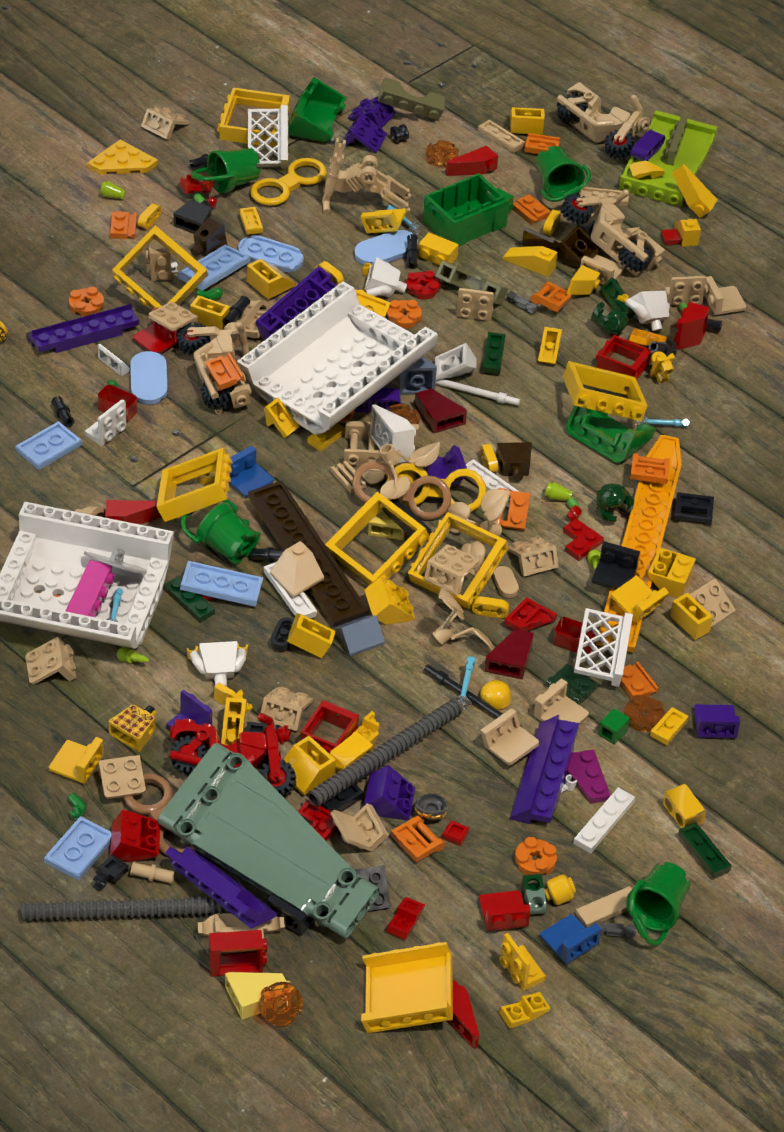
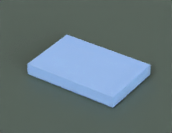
M58 421L16 445L15 451L40 470L82 446V440Z
M80 816L44 857V863L80 880L111 844V832Z

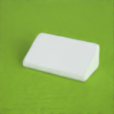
M98 344V359L120 376L131 371L122 360L104 346Z

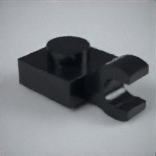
M111 855L98 867L99 873L93 878L96 881L93 887L101 891L109 880L115 883L128 872L129 865Z

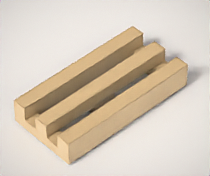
M344 461L343 465L337 464L336 468L332 466L330 472L350 494L354 493L351 484H353V476L356 471L347 461ZM361 478L360 487L364 489L366 488V482Z

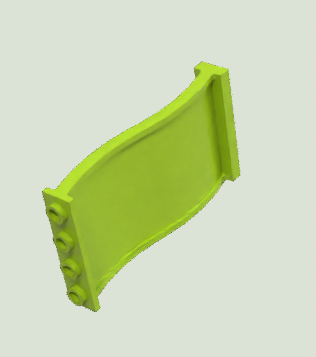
M655 110L647 132L651 129L665 135V141L648 162L664 169L665 175L654 179L651 178V175L634 179L630 164L640 162V160L631 157L623 175L620 176L619 190L627 189L629 193L682 207L684 197L672 172L685 164L696 176L712 144L716 140L718 127L687 119L686 131L674 165H667L666 149L668 148L669 140L672 138V132L675 130L676 121H679L680 117Z

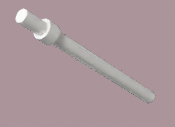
M445 379L436 380L435 383L436 385L497 400L501 404L508 403L516 406L520 404V399L507 396L506 393L502 392L495 393Z

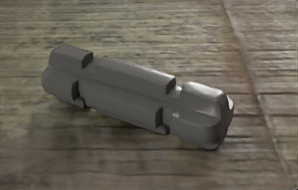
M513 291L507 294V301L514 302L516 306L524 310L527 309V312L531 314L537 311L538 306L532 302L530 303L524 297L517 296Z
M595 922L601 928V935L606 933L609 936L623 937V935H626L629 938L635 937V925L627 924L626 927L624 924L607 923L606 925L604 922Z

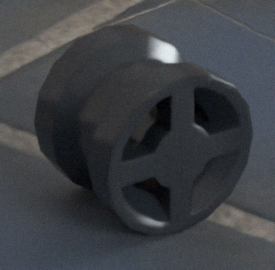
M405 124L390 128V135L394 143L409 139V131Z

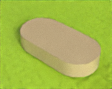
M506 566L497 567L494 571L493 579L500 595L505 598L517 596L519 586L512 570Z

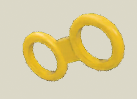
M300 158L289 165L287 175L279 179L265 178L255 182L250 189L251 197L262 205L274 206L282 204L289 198L290 192L300 187V184L314 185L324 180L327 174L326 167L316 159ZM308 165L317 168L320 173L317 176L305 178L297 175L295 169ZM264 186H276L283 193L276 198H265L259 195L257 191Z
M402 463L394 467L397 475L403 471L411 470L419 474L420 477L428 476L426 470L422 467H416L415 464ZM467 468L458 469L450 473L446 479H441L447 484L449 490L451 483L458 477L467 476L475 480L479 487V495L468 506L471 512L481 506L482 499L487 491L482 476L476 471ZM427 483L423 485L422 492L418 497L414 498L417 506L427 497L444 498V495L438 486ZM400 500L406 507H409L406 501Z

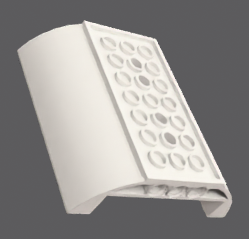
M341 282L237 361V364L249 383L268 404L279 397L295 421L300 426L317 435L329 430L436 346L438 334L424 327L414 335L360 305L355 288L345 282Z
M24 502L19 513V533L0 573V621L136 649L139 645H142L163 592L174 531ZM122 549L125 551L123 562L147 570L146 574H141L112 566V573L115 574L114 582L112 585H109L107 597L103 598L101 610L96 613V618L66 612V608L89 560L100 562L84 555V551L111 557L112 550ZM117 588H121L124 593L121 595L116 621H110L113 593ZM61 594L60 597H55L54 595Z

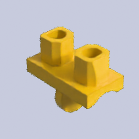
M660 351L653 353L651 357L653 366L649 374L651 378L656 377L658 383L669 381L670 377L668 374L674 370L672 363L675 357L673 353L669 356Z

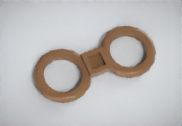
M370 461L362 464L356 470L352 486L356 496L361 501L366 503L371 498L361 490L360 479L367 470L374 468L384 471L389 481L395 480L389 465L381 461ZM424 476L410 483L407 493L398 499L406 501L409 509L417 517L423 520H434L447 512L451 504V493L443 480L435 476ZM427 483L434 484L442 490L444 501L437 511L424 512L416 506L414 494L421 485Z
M144 773L145 783L156 784L163 790L164 796L162 800L153 805H143L133 799V796H125L123 798L126 805L133 811L140 814H149L150 818L158 820L160 813L172 799L173 791L169 782L163 777ZM161 826L159 850L168 856L165 853L169 846L163 839L168 829ZM176 849L181 853L184 851V849Z

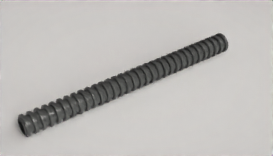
M451 699L449 702L441 705L427 716H424L396 736L387 740V742L379 745L373 751L365 754L312 790H309V801L316 807L321 806V804H324L355 782L372 773V771L395 758L404 750L412 747L427 735L452 721L453 718L461 715L463 712L461 704L456 699Z
M207 896L204 899H201V897H198V899H194V897H191V899H187V897L181 899V897H178L174 900V897H171V900H167V898H164V900H161V898L147 900V898H144V900L140 901V898H138L137 901H134V899H130V901H127V899H124V901H120V899L113 901V899H110L107 902L104 899L103 902H100V900H97V902H93V900H90V902H86V900L80 902L77 900L73 903V900H70V903H66V901H63V903H59V901H56V903L52 901L46 903V901H43L39 904V901H36V904H32V902H29V904L22 902L21 904L22 921H26V919H29V921L36 919V921H39V919L46 921L47 918L50 921L53 918H56V920H60V918H63V920H66V918H70V920L77 918V920H80V917H83L84 920L87 917H90V919H93V917H97V919H100V917H104V919L110 917L113 919L114 916H117V918H120V916H124V918H127V916H131V918H134V916L138 918L144 916V918H147V915H151V917H154V915H158V917H161V915H164V917L178 915V917H181V914H185V916H188V914H191V916H195V914H198V916H201V914L208 916V914H211L213 916L215 913H230L214 899H208Z

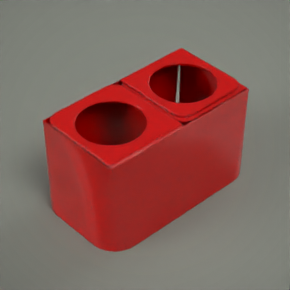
M106 385L98 393V410L105 413L123 399L126 401V422L128 423L138 412L137 396L113 385Z
M561 616L555 628L554 645L577 653L580 640L577 638H580L583 623L564 616L562 620ZM592 630L585 633L589 639L596 637ZM589 645L582 648L586 654L592 651Z

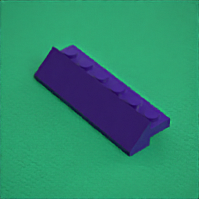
M318 266L258 318L255 323L263 341L335 288L337 285L331 281L332 276Z
M132 304L32 330L26 333V336L31 345L37 348L38 352L54 349L58 353L123 335V329L139 325V319L132 310Z
M559 715L539 723L535 736L539 740V746L530 752L510 820L530 824L531 820L534 819L551 823L574 751L579 723L560 720Z
M188 846L182 853L172 847H169L165 854L172 858L170 862L174 865L173 868L249 928L252 929L276 917L277 913L200 853Z

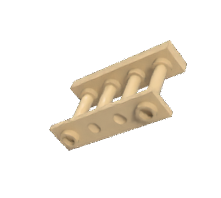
M346 421L345 439H350V449L344 450V461H347L350 465H362L370 461H384L380 450H376V444L370 437L371 422ZM411 424L416 430L414 442L418 443L419 424ZM358 440H369L368 450L357 449Z

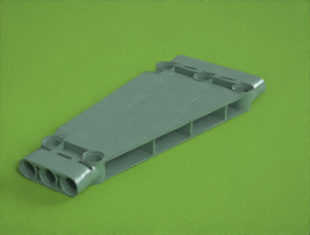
M219 743L212 745L158 817V824L181 837L184 843L191 844L202 855L267 895L271 896L273 894L278 898L284 899L292 907L302 910L306 918H313L319 926L327 927L345 939L352 934L380 893L378 886L356 874L355 870L242 754L234 753ZM236 764H241L240 767L234 768ZM217 796L216 799L209 800L211 797ZM187 829H192L191 832L184 833ZM347 878H353L349 883L344 882ZM325 911L329 912V913H328L326 916H324V917H320V916H319L322 912H325Z

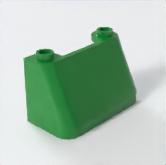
M313 77L300 95L289 118L288 136L323 143L330 141L334 135L332 132L333 128L331 127L338 112L342 113L346 107L344 102L347 97Z
M581 399L578 400L579 403H583L584 401ZM575 405L566 425L567 432L571 436L616 463L627 460L633 453L638 451L652 439L656 430L653 426L644 423L640 424L636 431L609 417L608 413Z

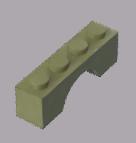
M385 77L379 86L378 102L438 121L444 112L445 96L429 92L427 96L416 97L407 93L399 81Z
M446 261L441 262L435 276L461 288L493 292V303L502 305L508 291L507 288Z

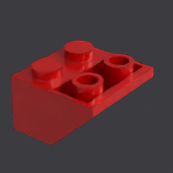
M689 302L687 308H683L681 318H678L676 323L678 331H676L674 336L677 350L701 344L706 333L710 307Z
M122 809L112 823L110 856L114 855L118 859L127 862L157 857L159 855L161 827L158 824V820Z

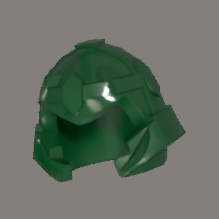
M618 299L615 301L618 305L617 310L614 309L607 316L602 315L603 307L605 306L603 302H600L592 313L591 320L601 328L604 334L617 335L628 324L627 306Z
M606 484L596 493V515L602 520L609 522L617 521V516H612V513L608 512V509L611 507H620L622 504H626L627 512H631L633 509L634 498L620 484Z

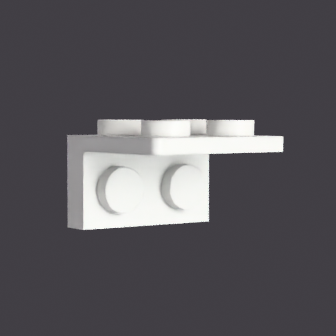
M120 400L99 416L98 421L85 430V437L102 446L119 432H122L126 428V401Z

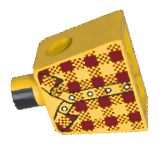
M131 705L109 720V735L140 752L156 730L154 717L157 714L156 709L148 705L142 710L136 705Z

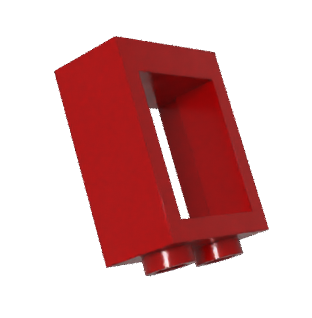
M613 335L610 340L606 341L604 348L598 351L596 355V368L632 376L637 380L650 364L652 352L648 348ZM615 352L635 360L632 366H629L610 357Z
M323 700L300 732V741L310 736L330 754L334 748L358 729L359 715ZM323 720L345 729L336 744L313 735Z
M262 930L209 933L210 976H225V973L228 972L263 973V965L267 964V938H262ZM256 950V953L220 955V952Z

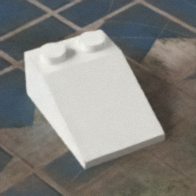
M372 405L371 439L379 449L385 444H392L396 451L400 450L403 455L410 459V455L415 451V427L407 419L382 407ZM399 456L398 463L407 462Z

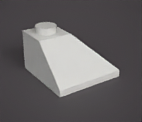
M467 343L435 357V365L437 366L436 380L461 376L476 369L477 358Z

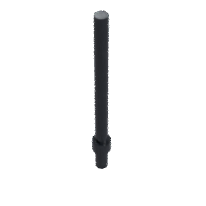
M429 664L425 666L424 671L435 677L437 682L447 685L461 695L462 686L449 678L447 673L442 670L438 671ZM467 690L466 699L496 719L503 714Z

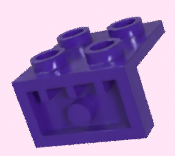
M377 96L370 100L366 98L360 101V105L352 110L348 118L349 120L357 119L363 113L382 128L396 111L393 106L378 102Z
M362 113L352 123L343 140H346V146L350 142L354 143L358 140L376 154L387 133Z
M453 445L444 458L438 456L432 464L423 468L428 476L446 479L450 473L458 469H466L467 466L460 447ZM465 476L455 479L451 486L457 487Z
M182 690L180 692V713L166 723V729L170 731L171 726L175 725L177 719L183 720L184 718L191 719L199 725H203V723L212 725V710L208 705L200 702L193 694Z
M694 705L697 737L737 738L740 717L735 716L733 705Z

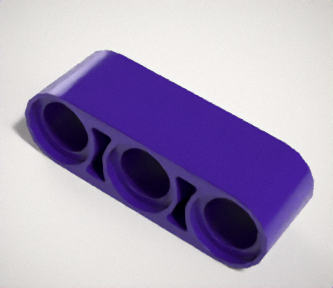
M650 129L635 143L630 156L640 161H649L664 144L665 135Z
M381 388L354 409V412H371L372 405H377L390 412H396L402 406L400 391L396 388Z

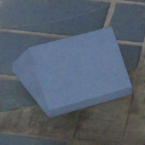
M421 357L400 374V395H415L417 392L431 388L435 390L437 366Z
M377 615L364 616L332 628V630L336 631L335 636L349 656L385 644Z

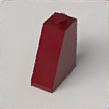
M432 388L415 393L414 406L433 434L466 424L467 410Z
M514 629L486 656L484 672L523 680L533 646L534 633Z

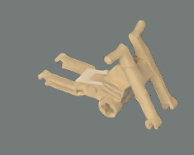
M337 138L332 158L329 161L330 166L323 190V212L325 214L330 213L329 201L334 189L343 193L350 191L356 193L357 190L359 191L365 187L371 192L380 194L383 199L398 209L406 208V214H409V203L403 199H411L410 189L389 175L386 176L378 171V160L375 156L367 155L363 158L362 164L358 162L347 168L346 171H340L341 164L344 162V154L342 153L346 146V140L339 143V138ZM390 189H392L393 191H395L396 193H398L400 196H402L403 199H401V198L398 197L396 194H394L393 192H391Z

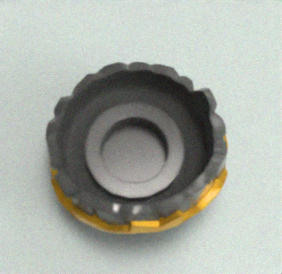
M437 793L423 794L417 798L415 805L416 813L428 821L442 819L448 810L447 801Z

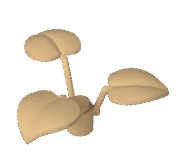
M438 441L417 449L410 455V459L403 455L400 450L396 451L392 444L383 445L380 448V454L384 461L381 462L390 466L395 480L386 482L381 487L380 494L391 500L407 493L410 488V480L408 477L398 479L394 468L399 462V456L410 464L415 463L416 467H426L437 459L440 442ZM373 468L367 470L362 476L368 484H376L383 481L387 474L380 469Z
M491 489L485 493L481 507L485 511L484 517L488 521L478 523L469 520L468 517L471 510L463 502L451 504L447 512L500 536L502 527L495 520L503 513L510 491ZM454 528L450 529L453 533H460V531ZM472 539L470 544L466 543L462 546L461 551L479 559V564L469 572L476 575L485 558V546L479 540Z
M442 588L439 592V599H442V603H445L452 612L446 621L432 633L433 636L443 645L450 638L454 640L461 635L472 632L479 636L492 651L494 649L492 642L477 628L471 627L457 634L453 633L456 629L450 623L456 616L464 620V611L446 589Z

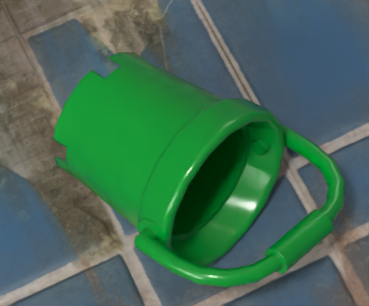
M550 146L547 147L549 150L545 152L542 150L536 158L535 165L543 183V189L540 192L547 201H562L569 194L575 193L576 195L581 192V189L589 183L591 173L585 164L581 166L575 160H572L561 147ZM584 170H585V172H586V174H587V177H586V180H585V181H584V179H585Z
M252 148L211 151L207 158V167L191 172V177L201 182L214 181L213 187L221 194L228 193L234 187L257 180L260 177L261 168L257 169L256 165L260 163V160ZM207 171L209 177H205V175H201L199 173Z
M228 499L222 501L224 503L214 507L204 517L197 529L196 536L188 531L185 524L187 517L191 516L194 512L182 516L181 527L187 537L195 543L211 547L233 564L241 563L240 557L243 555L248 557L251 549L255 548L258 543L256 538L259 537L258 534L237 515L238 507Z
M665 862L664 865L657 863L644 880L639 879L626 899L628 912L633 917L632 921L641 938H644L652 946L660 945L669 933V929H672L677 923L680 916V907L691 885L690 879L687 883L685 878L687 873L681 867L671 862ZM647 929L663 932L657 940H652L648 936Z

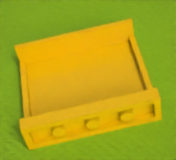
M447 942L414 946L413 948L400 950L395 949L362 956L366 965L365 1013L361 1014V1021L367 1033L453 1020L452 953Z

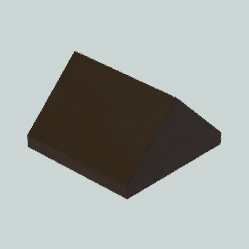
M579 225L559 243L562 264L580 267L581 259L584 256L593 258L601 250Z
M524 228L522 247L543 246L558 252L557 255L560 253L559 242L529 228Z

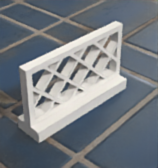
M281 105V109H248V147L254 149L257 155L261 157L260 163L256 164L257 167L281 166V170L288 169V105ZM271 114H278V118L274 121L268 117ZM252 115H260L261 118L255 121ZM264 120L270 123L266 128L260 125ZM255 127L262 130L257 135L252 132ZM275 127L278 131L272 135L268 130ZM264 133L270 137L265 142L260 139ZM256 140L261 143L257 149L252 146ZM272 140L278 144L274 148L268 145ZM264 147L269 150L265 156L259 152ZM274 154L278 157V161H270L268 157Z
M586 608L574 673L612 681V686L619 687L623 676L633 614L625 613L623 617ZM588 616L596 617L599 621L592 624ZM615 621L619 623L618 626L611 628L607 622ZM603 625L607 631L601 634L596 627ZM592 630L596 637L589 639L585 633ZM611 634L615 641L609 644L604 637ZM600 640L605 646L598 649L594 642ZM589 645L594 652L586 654L582 648ZM609 650L613 656L606 659L602 652ZM597 655L602 662L595 664L591 658ZM587 661L591 667L587 669L579 667V665ZM606 665L610 670V674L602 672L599 668Z

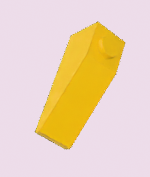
M685 164L672 172L689 208L699 218L709 213L718 199Z
M543 246L512 247L506 252L502 260L549 277L556 268L558 252Z
M226 697L221 738L222 744H233L239 739V734L244 732L247 713L246 699Z

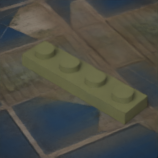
M681 115L680 120L676 121L675 130L672 132V138L669 140L665 157L668 158L667 165H674L686 131L688 116Z

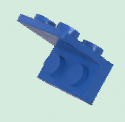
M253 446L231 457L233 463L231 464L232 472L230 473L231 482L229 484L245 498L248 497V491L274 483V478L256 463V449Z
M570 914L542 931L540 938L565 964H568L599 945L601 928L596 923L590 927H585L573 914Z

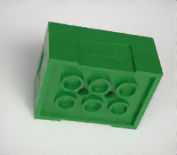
M478 173L425 195L423 223L437 236L459 244L458 247L465 245L466 242L487 233L507 227L509 200ZM487 190H488L492 195H494V196L496 197V199H494V198L487 192Z

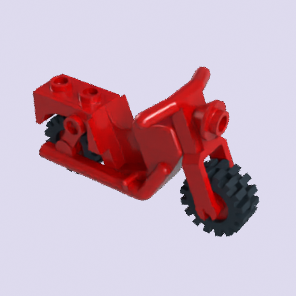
M264 713L257 715L258 720L267 725L263 733L241 732L239 739L230 745L222 744L215 727L207 723L199 725L191 719L184 718L183 720L177 719L175 725L171 726L170 736L175 745L170 748L169 758L179 773H184V775L188 776V773H192L207 753L206 749L211 748L215 743H219L234 753L242 754L254 768L269 755L268 764L264 763L259 773L282 796L290 795L289 792H293L294 785H296L294 769L289 762L286 763L285 760H281L279 743L284 745L285 742L289 741L291 730H288V725L276 729L273 718ZM236 764L234 768L240 767L241 764Z

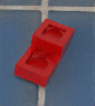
M405 897L398 906L396 915L388 924L386 932L406 940L421 916L425 904Z

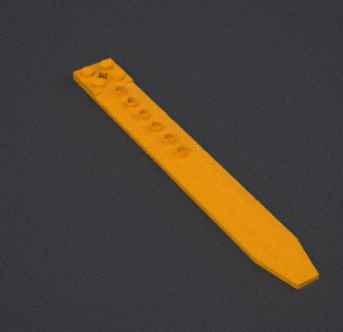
M660 435L646 457L670 458L667 484L639 480L634 498V506L630 513L622 543L623 547L641 551L635 576H638L649 588H651L652 580L648 576V571L662 545L682 465L679 438ZM610 588L604 612L624 617L626 612L611 598L610 595L615 590ZM643 618L637 623L632 620L627 646L628 652H635ZM608 621L607 623L611 628L618 626L619 622ZM600 625L599 632L602 634L607 630L603 625ZM611 634L604 637L609 644L615 641ZM600 640L596 641V645L605 646Z

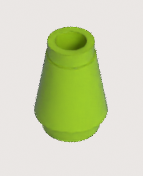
M104 181L100 194L103 197L123 200L126 190L110 181Z
M548 482L544 496L550 500L568 501L571 499L573 491L555 482Z

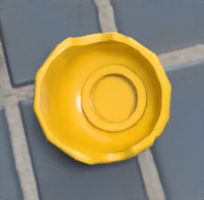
M489 681L480 690L481 699L497 710L504 709L512 701L510 688L503 681Z

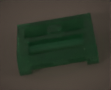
M568 664L561 668L553 677L550 676L545 683V686L549 688L551 684L557 683L562 678L568 683L566 696L578 705H581L598 689L597 682L586 675L574 673V668Z

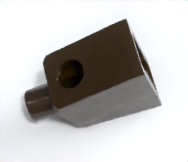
M210 216L194 233L195 246L190 249V252L195 257H198L200 254L207 256L220 247L227 245L224 223Z
M532 442L497 443L496 458L503 476H512L514 481H521L523 476L529 475Z

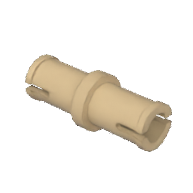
M133 862L130 875L148 878L152 882L157 880L172 884L175 871L158 868L154 864L149 866Z

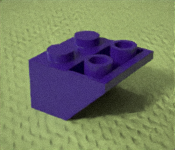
M387 765L370 773L364 805L367 803L372 805L379 817L407 821L410 819L416 787Z

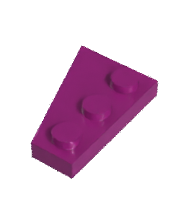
M595 750L573 752L566 775L571 774V778L574 781L577 780V788L590 804L607 801L611 794Z

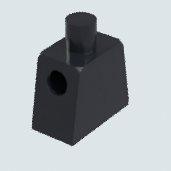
M193 200L188 201L173 213L174 227L194 234L212 216L210 203L206 200H203L201 203Z

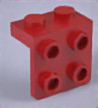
M153 321V324L134 334L133 340L147 351L160 354L178 343L177 333H179V329L172 331Z
M520 891L480 895L479 902L486 931L529 926L530 907L529 904L524 905Z

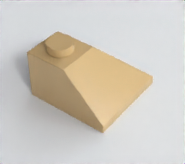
M301 541L286 549L270 571V574L292 597L324 580V575L313 553Z

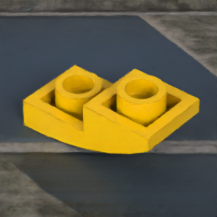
M537 992L522 996L518 1003L502 1006L499 1013L509 1029L537 1019L549 1012L551 1008L542 994Z

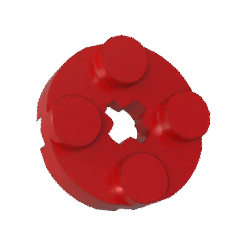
M191 174L187 175L185 179L183 177L180 178V187L187 194L194 193V191L210 193L211 188L214 186V181H197L192 179Z
M433 271L411 272L408 274L406 292L410 296L413 294L417 296V299L426 300L435 297L437 292L439 293L440 280L435 277Z

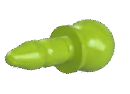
M591 550L587 555V560L594 570H596L600 560L601 552L598 550Z
M121 647L117 651V658L121 662L133 663L136 661L144 663L149 661L146 656L137 654L135 650L128 647Z

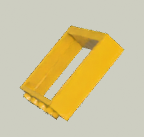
M233 88L231 95L227 97V103L224 105V113L221 114L220 119L221 123H218L217 133H220V140L248 144V128L229 126L236 104L267 109H281V105H288L289 113L290 95ZM273 127V130L270 133L273 135L278 130L275 127ZM253 129V130H252V132H253L255 135H257L258 133H260V132L262 131V130H256V129ZM265 133L260 137L264 142L270 138ZM257 140L253 143L254 145H261ZM272 140L268 145L275 147L278 144Z
M155 225L112 269L113 278L117 280V283L120 285L123 283L131 295H137L140 298L139 301L145 307L149 306L153 310L162 306L125 275L123 271L154 239L195 273L169 302L176 303L179 306L208 276L207 269Z
M568 361L563 379L573 405L642 421L648 405L635 377ZM583 385L624 394L629 399L586 389ZM579 398L584 400L583 403L578 402Z
M224 447L162 470L157 509L164 522L227 500L228 491L230 490L229 482H231V464L233 462L230 453H226ZM216 470L215 482L213 484L175 497L177 484Z
M376 492L325 546L334 558L370 585L380 576L388 580L394 573H397L402 565L414 556V553L420 546L425 545L424 542L429 538L425 527L379 492ZM383 508H386L415 532L372 575L342 550Z
M447 512L442 521L439 520L435 532L430 534L426 546L420 549L418 558L415 563L410 565L411 569L408 574L411 582L439 595L442 588L424 580L425 577L421 574L427 567L428 560L434 556L451 528L493 547L463 595H455L449 592L460 606L470 610L473 600L480 595L506 554L508 544L507 540Z

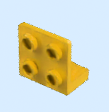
M406 208L367 212L362 213L361 220L366 233L398 231L407 211Z
M635 576L613 591L610 596L626 613L633 614L632 620L637 623L662 605L669 592L664 587L659 591L654 590L652 592L638 576Z
M95 737L93 742L87 746L66 740L50 764L49 771L85 784L104 756L103 739Z
M508 933L504 934L501 944L500 963L503 968H507L510 972L513 982L518 984L523 991L544 982L546 975L524 945L518 947Z

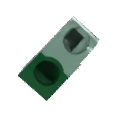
M542 874L523 875L521 890L526 904H529L530 915L546 914V897ZM532 880L537 881V883H528V882H529V881H532Z

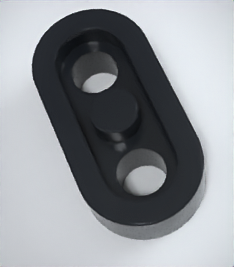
M286 617L278 621L271 636V646L275 650L284 651L290 647L291 643L287 642L294 619Z

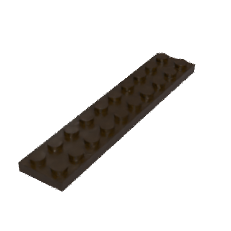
M281 480L248 491V498L282 549H288L301 541L313 553L324 575V580L308 590L331 625L336 627L367 616V607L283 481Z

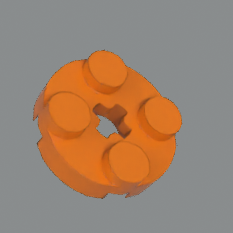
M96 287L72 290L70 292L69 309L74 314L76 312L81 313V316L84 317L99 313L100 309L104 307V297L98 292Z
M393 300L390 302L387 320L404 329L414 327L418 321L420 323L422 310L416 300Z
M528 837L518 845L515 851V862L518 865V869L525 875L544 873L547 875L556 866V847L544 840ZM539 856L541 859L533 860L532 857Z

